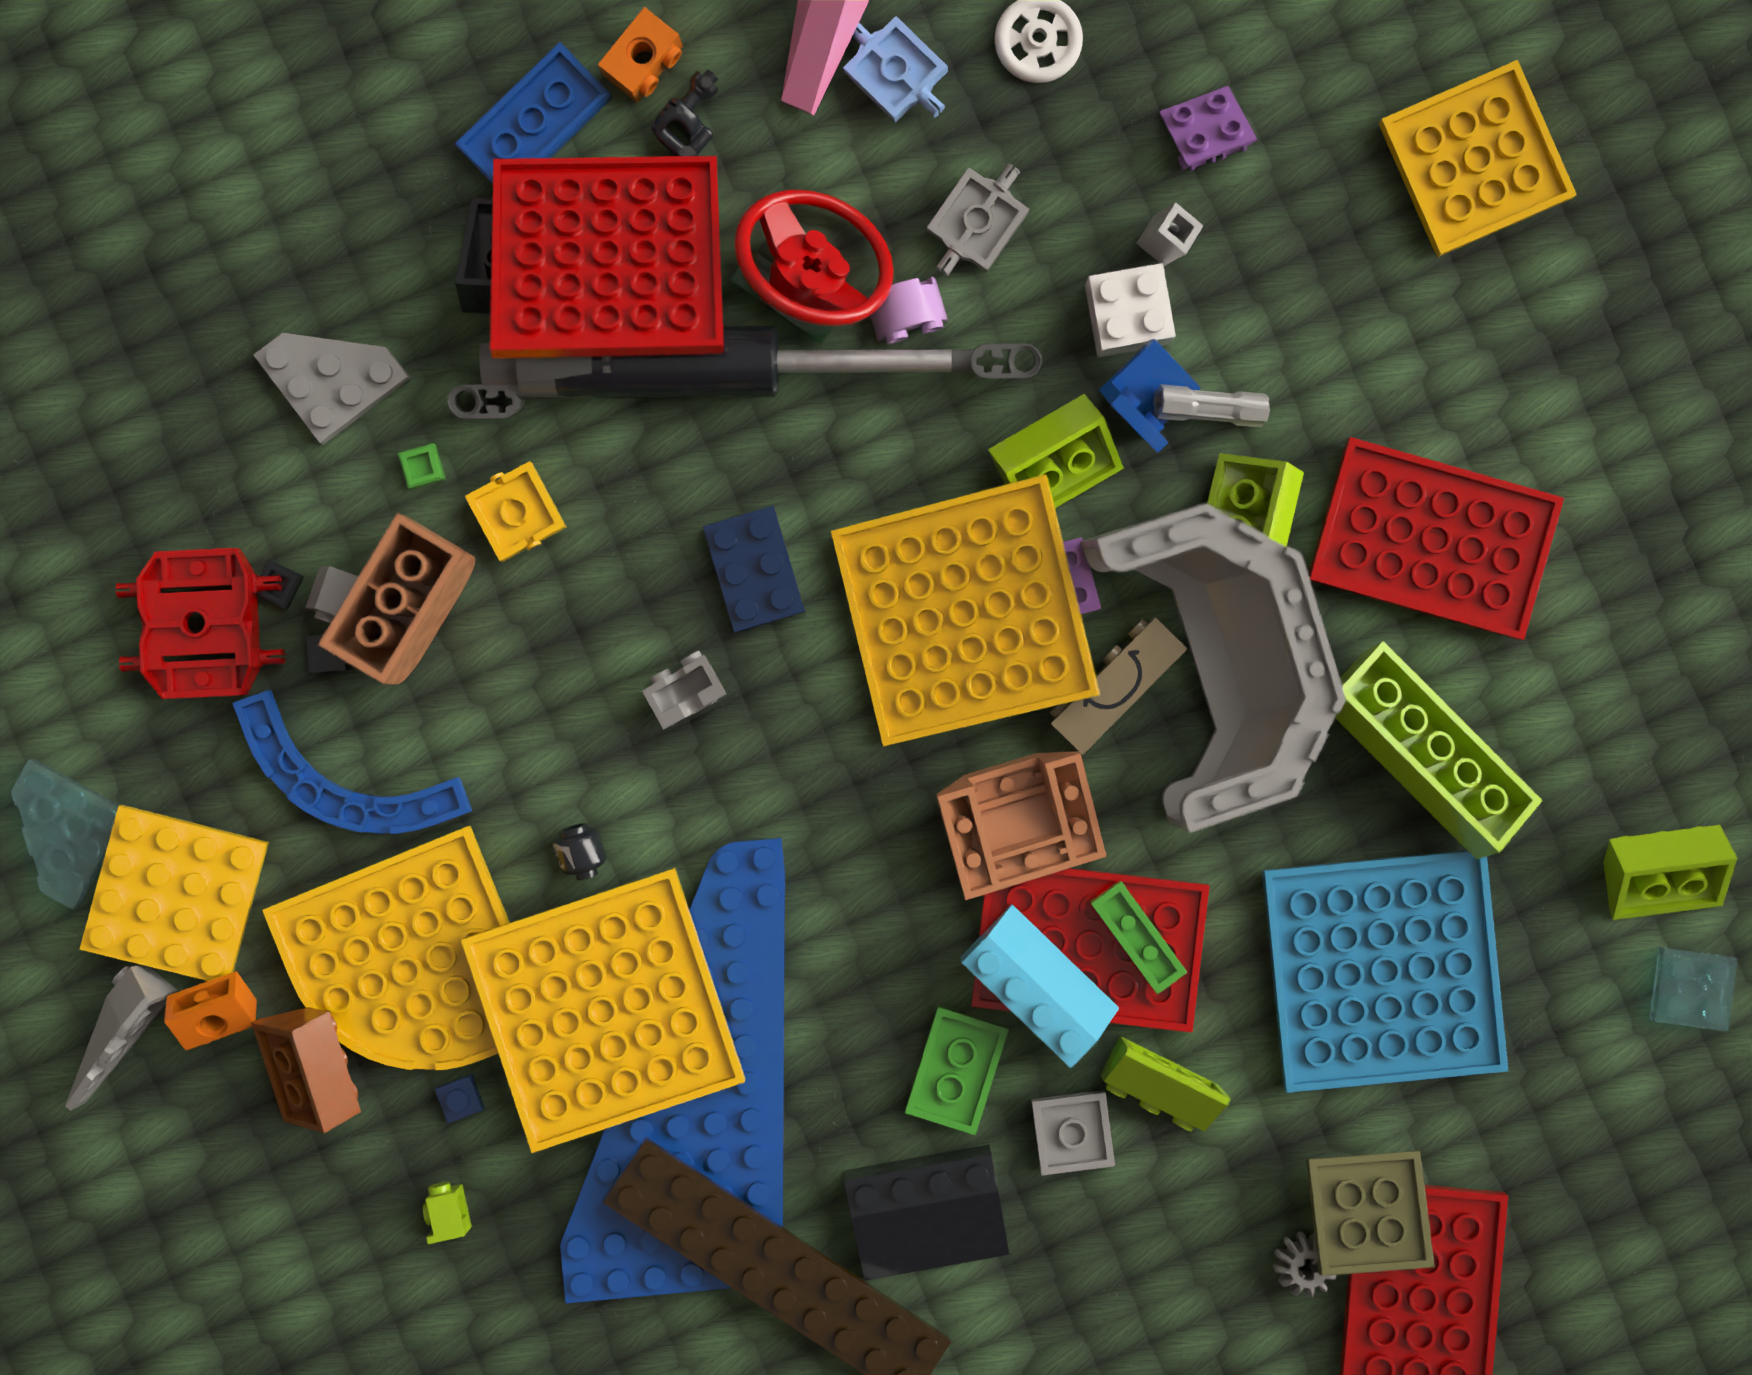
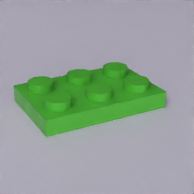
M938 1005L905 1107V1113L976 1135L1009 1028Z

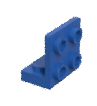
M1151 339L1099 391L1114 409L1158 453L1169 443L1160 433L1165 428L1164 424L1168 419H1157L1154 416L1153 399L1155 390L1159 388L1160 384L1186 386L1192 390H1200V386L1156 339Z

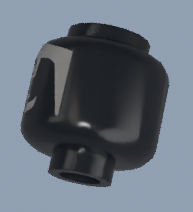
M579 823L561 829L558 832L559 837L553 843L560 871L565 875H575L577 880H584L597 875V868L603 865L607 858L600 832L596 828L588 827L587 823Z

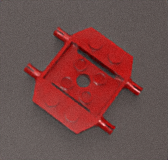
M240 548L154 552L136 578V582L117 583L115 589L119 590L130 589V591H115L119 599L137 597V607L142 623L139 642L140 656H121L119 663L134 664L119 665L120 671H140L161 699L248 695L263 665L285 664L286 658H271V656L285 655L283 648L262 650L260 648L258 595L256 594L259 591H281L282 584H268L282 582L281 576L256 575ZM232 586V590L161 593L160 590ZM198 612L204 617L205 626L202 631L195 634L189 629L188 620L191 615ZM235 653V659L164 662V656Z

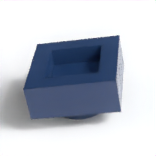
M473 1074L435 1088L447 1123L480 1112L485 1108Z

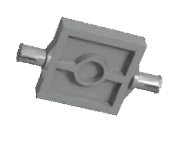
M1007 163L996 181L984 178L971 168H968L928 225L926 231L943 242L948 249L939 264L936 265L940 272L943 270L944 275H950V272L960 258L972 262L987 273L1029 213V208L1014 199L1008 190L1015 178L1020 174L1016 167L1012 171L1013 165Z

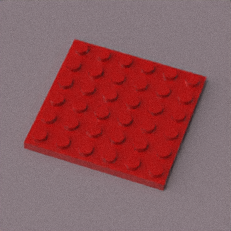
M717 156L493 159L490 345L492 358L724 354Z

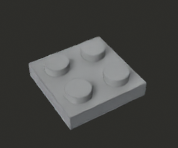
M1105 1090L1031 1099L1042 1176L1115 1166Z

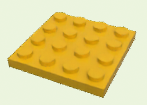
M1518 60L1382 118L1378 123L1437 257L1577 196Z
M125 805L118 806L80 950L206 981L234 972L269 842Z

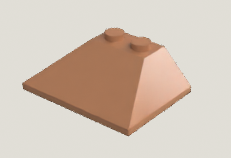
M1079 751L1035 753L966 774L936 794L965 900L1107 857Z

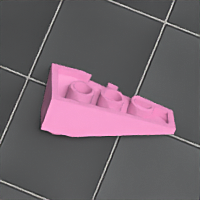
M798 0L782 102L813 116L815 115L869 0Z

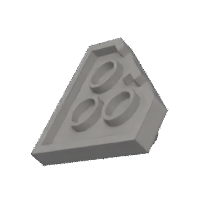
M282 333L254 354L255 358L318 442L323 445L411 379L391 351L381 346Z

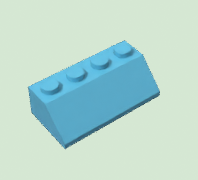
M1013 904L960 957L961 962L1070 1068L1098 1041L1119 1009L1101 989Z

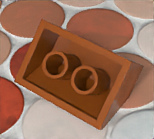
M307 1007L251 1022L284 1122L326 1133L361 1112L357 1100L358 1090L351 1081L347 1069L348 1059L340 1047L336 1034L337 1024L329 1011Z

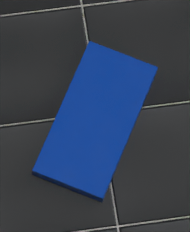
M559 42L479 119L455 145L493 184V159L551 158L612 99V96L567 48Z

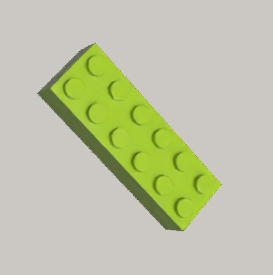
M1384 641L1364 651L1340 677L1346 701L1335 718L1476 859L1500 853L1543 801Z

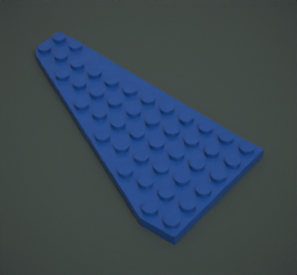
M782 837L730 842L719 848L707 864L689 910L746 1080L744 1083L604 1130L560 1243L565 1303L732 1288L603 1203V1198L645 1137H648L783 1227L785 864Z

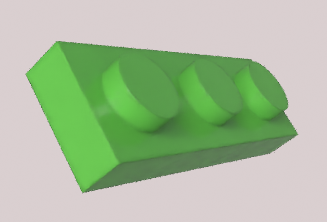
M1120 880L1090 901L1156 994H1159L1188 973Z

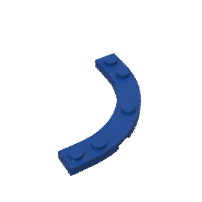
M266 690L233 703L246 741L264 774L273 780L291 802L324 822L356 832L397 834L420 830L472 812L460 777L418 792L400 796L367 795L341 787L316 771L297 750L285 728L272 690Z

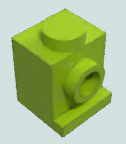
M446 1181L429 1186V1196L425 1199L426 1203L423 1204L424 1220L427 1225L432 1227V1231L426 1237L427 1243L432 1244L464 1237L472 1225L463 1185L451 1186L450 1182Z

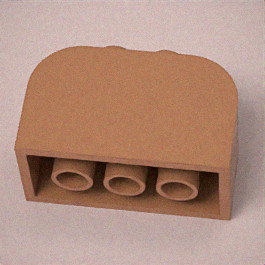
M397 513L318 645L383 684H400L417 666L463 591L473 571L475 557L413 519Z

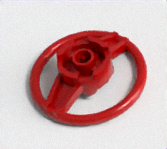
M784 190L769 194L756 201L746 210L739 221L735 234V253L739 267L753 290L764 301L783 314L814 325L840 326L849 324L851 326L872 315L887 299L892 287L894 274L889 248L881 233L872 222L846 202L816 191ZM788 205H808L830 211L851 223L862 233L876 255L879 268L878 282L869 298L845 282L850 266L844 260L840 251L829 243L825 235L819 231L811 230L805 234ZM758 220H760L770 253L774 258L770 267L771 276L769 283L755 266L750 250L751 232Z

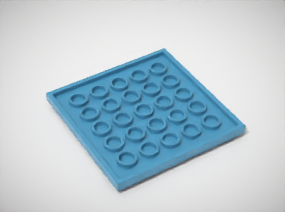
M1468 850L1262 870L1283 1088L1286 1093L1508 1071L1487 857L1476 859Z

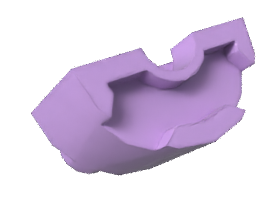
M930 277L927 281L919 282V279L915 278L892 285L885 302L877 311L870 315L878 342L886 340L887 344L906 340L908 338L907 332L921 328L923 334L938 331L944 327L943 323L948 321L937 281L934 277Z

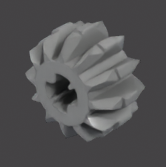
M1298 1231L1296 1235L1297 1241L1294 1243L1289 1237H1284L1283 1241L1287 1249L1279 1248L1275 1249L1274 1252L1280 1259V1261L1273 1264L1274 1271L1281 1274L1278 1279L1283 1287L1290 1286V1291L1295 1296H1298L1304 1289L1306 1295L1313 1298L1314 1287L1317 1286L1322 1292H1327L1328 1288L1323 1281L1325 1279L1336 1280V1275H1319L1314 1233L1307 1239L1302 1231ZM1309 1258L1311 1262L1306 1264L1307 1269L1301 1270L1300 1267L1304 1266V1259Z

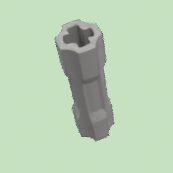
M1160 384L1159 388L1155 390L1153 399L1154 416L1157 419L1180 421L1187 419L1231 422L1238 426L1262 428L1263 424L1268 421L1270 412L1269 397L1264 393L1242 391L1223 393L1192 390L1186 386Z

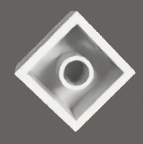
M1163 263L1088 277L1085 283V290L1097 357L1141 350L1151 339H1156L1161 346L1170 345L1176 335Z

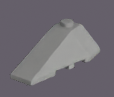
M141 964L132 967L125 966L112 980L115 987L105 999L65 1107L70 1111L89 1100L164 1008L167 996L178 991L149 966Z

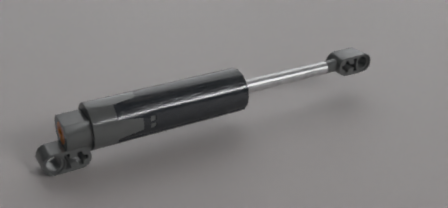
M723 326L724 354L492 358L490 351L491 343L480 344L479 351L482 383L456 386L449 393L447 403L450 411L459 418L502 419L519 413L524 406L525 399L775 397L779 389V373L975 372L983 378H1028L1039 371L1042 358L1037 348L1025 343H984L974 349L779 350L778 332L774 326ZM1002 349H1009L1006 358L1008 372H1002L1003 364H991L989 371H984L983 366L976 362L977 357H983L984 350H990L992 357H1004ZM1021 350H1029L1034 357L1032 367L1026 371H1019L1014 365V357ZM465 390L475 396L476 405L472 411L464 409L460 403V396ZM504 391L505 396L512 398L513 401L512 405L506 406V409L504 404L501 403L487 405L488 398L502 396Z

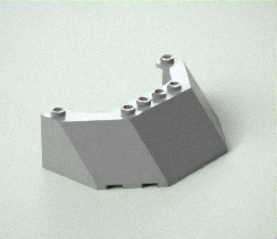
M1202 504L1080 541L1085 560L1093 570L1108 572L1133 569L1172 590L1215 728L1192 776L1169 784L1162 794V805L1168 823L1189 833L1297 797L1304 784L1302 781L1312 761L1316 760L1328 737L1326 733L1336 714L1340 713L1346 701L1302 554L1268 538L1267 535L1228 517L1219 512L1220 510L1208 504Z

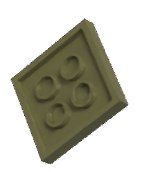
M1420 1151L1306 1159L1319 1275L1435 1267Z

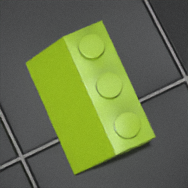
M1085 394L988 449L1005 485L1047 475L1055 508L1124 469L1103 415Z
M1219 453L1207 504L1220 510L1219 512L1260 531L1267 535L1268 538L1286 547L1304 472L1285 461Z
M1721 825L1696 826L1690 829L1667 832L1659 831L1652 834L1621 836L1609 839L1603 864L1612 920L1723 906L1737 857Z
M1119 1036L1100 1074L1103 1081L1108 1083L1106 1089L1121 1098H1126L1127 1094H1130L1140 1099L1139 1106L1156 1115H1159L1162 1110L1174 1116L1172 1119L1173 1123L1191 1132L1194 1127L1205 1132L1228 1106L1231 1099L1219 1084L1122 1036Z

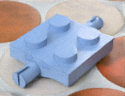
M897 16L883 29L873 34H870L858 23L852 37L860 44L857 54L843 67L844 73L895 123L911 107L919 103L934 118L939 115L938 111L941 113L945 105L931 93V90L948 72V66Z

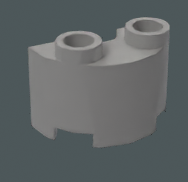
M700 651L681 660L680 662L683 667L677 672L671 674L668 668L651 677L649 680L652 685L642 690L663 730L727 695L705 655L702 656Z

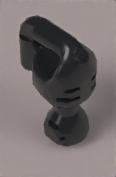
M708 69L703 74L695 71L690 79L688 93L682 100L674 97L671 98L651 124V131L654 132L656 139L675 156H697L713 138V132L692 111L700 101L711 99L718 92L717 87L714 85L718 78ZM675 125L688 137V144L684 145L667 129V126Z

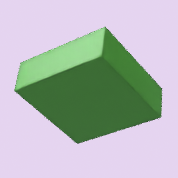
M432 443L398 453L408 489L412 490L446 480L436 444Z

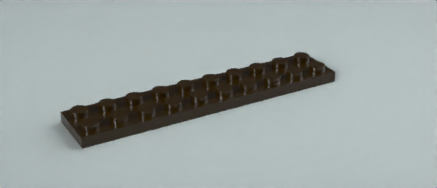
M648 1137L644 1138L603 1198L605 1205L864 1375H930L951 1344V1340L947 1335Z

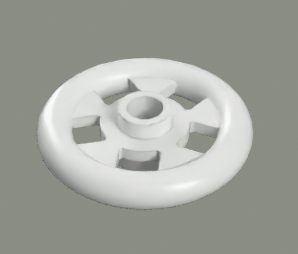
M1017 0L1004 11L996 26L995 47L1000 61L1011 74L1027 82L1045 83L1060 78L1074 66L1082 49L1083 35L1080 22L1073 10L1061 0ZM1040 10L1048 11L1055 15L1052 24L1048 21L1037 19ZM1021 16L1029 23L1024 26L1021 33H1018L1012 26ZM1057 31L1067 32V46L1056 45ZM1036 32H1041L1045 35L1046 39L1039 43L1033 40L1032 35ZM1019 43L1028 54L1021 61L1015 57L1011 48ZM1052 54L1054 64L1040 68L1037 58Z

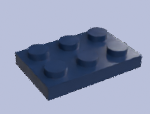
M774 506L703 526L735 633L805 612Z

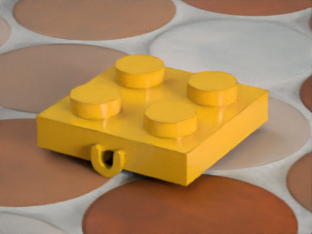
M530 461L505 475L503 472L492 476L490 483L465 496L496 556L501 562L526 549L528 551L532 550L531 548L541 545V541L567 528L533 463Z

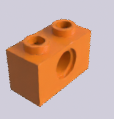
M644 7L599 62L598 66L602 75L638 103L643 96L648 97L656 89L659 83L658 77L666 67L670 69L677 63L681 57L683 45L677 32ZM647 51L653 54L651 60L645 64L635 62L636 56L641 52Z
M235 971L168 995L164 1022L183 1048L189 1050L252 1027L251 1022L256 1020L257 999L238 972Z

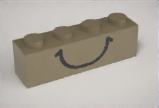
M1156 617L1148 622L1142 618L1127 633L1131 639L1121 649L1118 645H1115L1102 658L1101 661L1105 666L1096 674L1100 695L1056 705L1050 711L1054 718L1048 724L1076 751H1079L1081 755L1187 650Z

